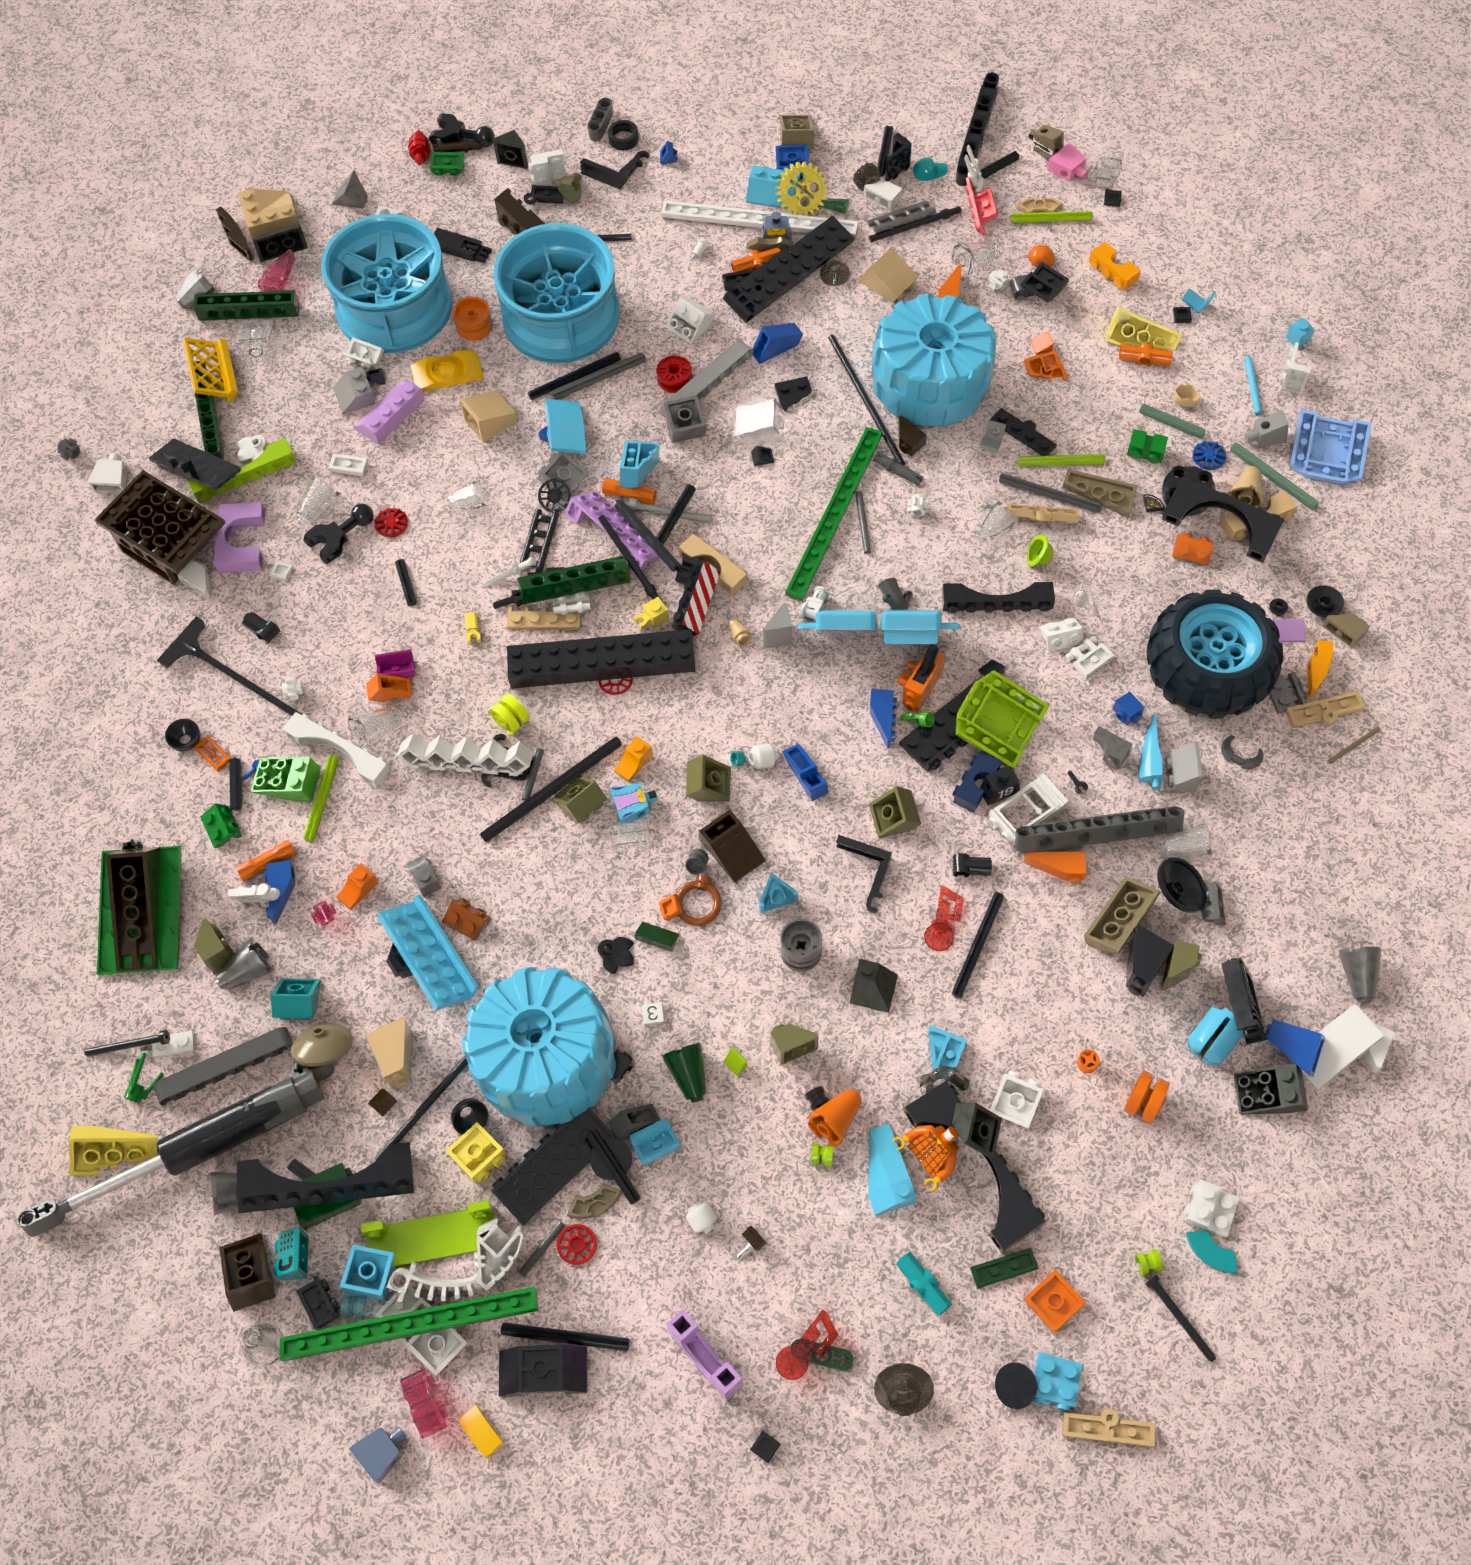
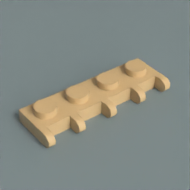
M508 606L507 629L580 630L581 613H578V611L562 615L561 613L554 614V611H547V606H543V611H529V606H525L524 611H513V606Z

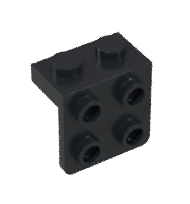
M900 133L893 136V153L886 159L885 181L887 182L891 179H896L899 173L903 170L907 171L911 165L912 143Z

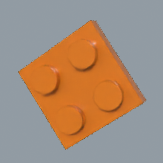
M1056 1269L1023 1299L1053 1333L1061 1328L1086 1304Z

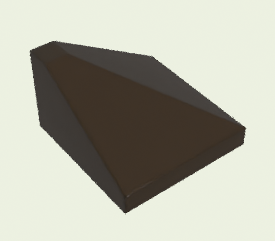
M382 1088L368 1104L383 1117L395 1105L397 1100Z

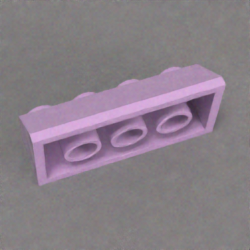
M410 380L399 382L353 428L379 445L425 400L421 387Z

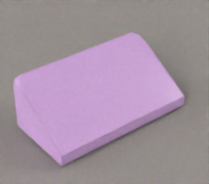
M1304 619L1272 620L1279 630V642L1305 641Z

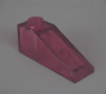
M288 249L263 272L261 279L258 280V288L261 292L284 291L295 262L292 249Z

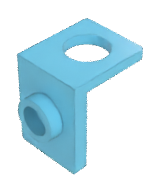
M1189 288L1181 300L1197 313H1200L1210 303L1216 292L1214 291L1204 300Z

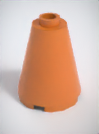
M846 1089L811 1112L807 1119L810 1120L808 1126L813 1134L820 1140H822V1136L830 1141L828 1144L830 1146H838L862 1104L860 1094L855 1090Z

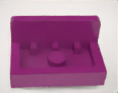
M411 649L375 655L377 674L403 678L415 676V662Z

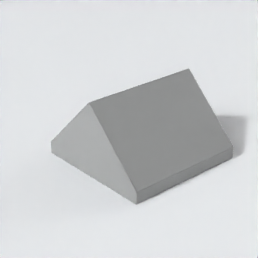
M785 602L763 628V647L765 648L792 644V623L788 605Z

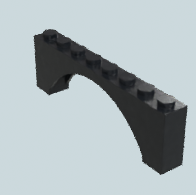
M945 1081L905 1106L904 1113L914 1128L924 1125H932L936 1128L941 1125L947 1130L949 1127H954L952 1120L956 1103L965 1102L959 1100L955 1087ZM995 1151L994 1158L982 1155L991 1166L998 1185L999 1212L995 1228L990 1232L989 1236L1002 1254L1041 1228L1046 1221L1044 1220L1045 1215L1039 1207L1036 1208L1032 1203L1033 1199L1026 1189L1023 1190L1020 1186L1018 1176L1015 1172H1010L1006 1166L1007 1161L1002 1154L998 1155Z
M410 1142L389 1144L387 1151L365 1169L344 1178L325 1182H303L282 1177L266 1169L259 1163V1159L237 1161L236 1199L239 1214L414 1193Z

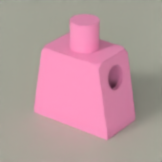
M1068 143L1049 159L1047 170L1068 181L1075 176L1084 180L1088 175V171L1084 169L1086 163L1085 156L1071 143Z

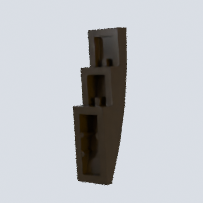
M221 206L218 207L216 212L230 245L249 261H252V255L240 227L229 213Z

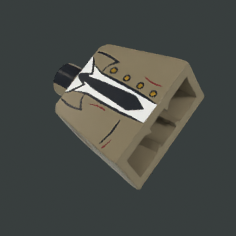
M1043 125L1037 131L1032 130L1029 133L1028 137L1033 141V150L1047 161L1064 147V131Z

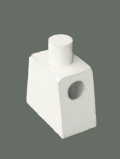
M112 453L109 460L100 459L97 461L88 479V484L92 491L121 493L126 488L127 469L124 463L120 461L121 457L118 454Z

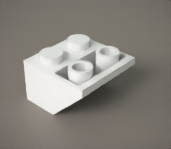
M680 297L666 328L689 344H692L710 327L715 314L691 298Z

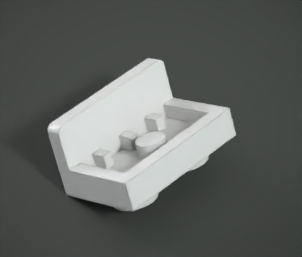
M352 337L347 352L342 351V354L347 357V361L356 364V361L361 362V366L370 369L371 366L374 368L378 367L384 349Z
M1067 618L1064 621L1051 622L1040 626V632L1046 640L1048 652L1077 646L1083 641V628L1075 618Z

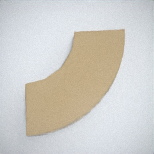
M1044 197V199L1030 198L1019 203L1017 209L1023 213L1057 212L1063 206V203Z

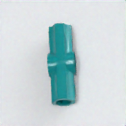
M911 1251L896 1262L903 1275L909 1280L911 1288L916 1289L919 1293L918 1297L924 1299L937 1317L952 1306L950 1300L938 1287L935 1277L930 1271L922 1267Z

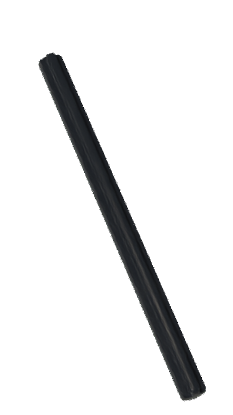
M618 737L612 738L480 833L483 841H490L621 747V740Z

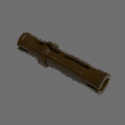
M464 139L460 142L433 145V152L468 153L471 150L482 149V146L475 139L467 141Z

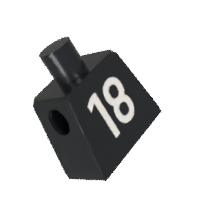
M1007 766L987 775L980 789L984 790L983 798L989 806L1020 791V784L1012 768Z

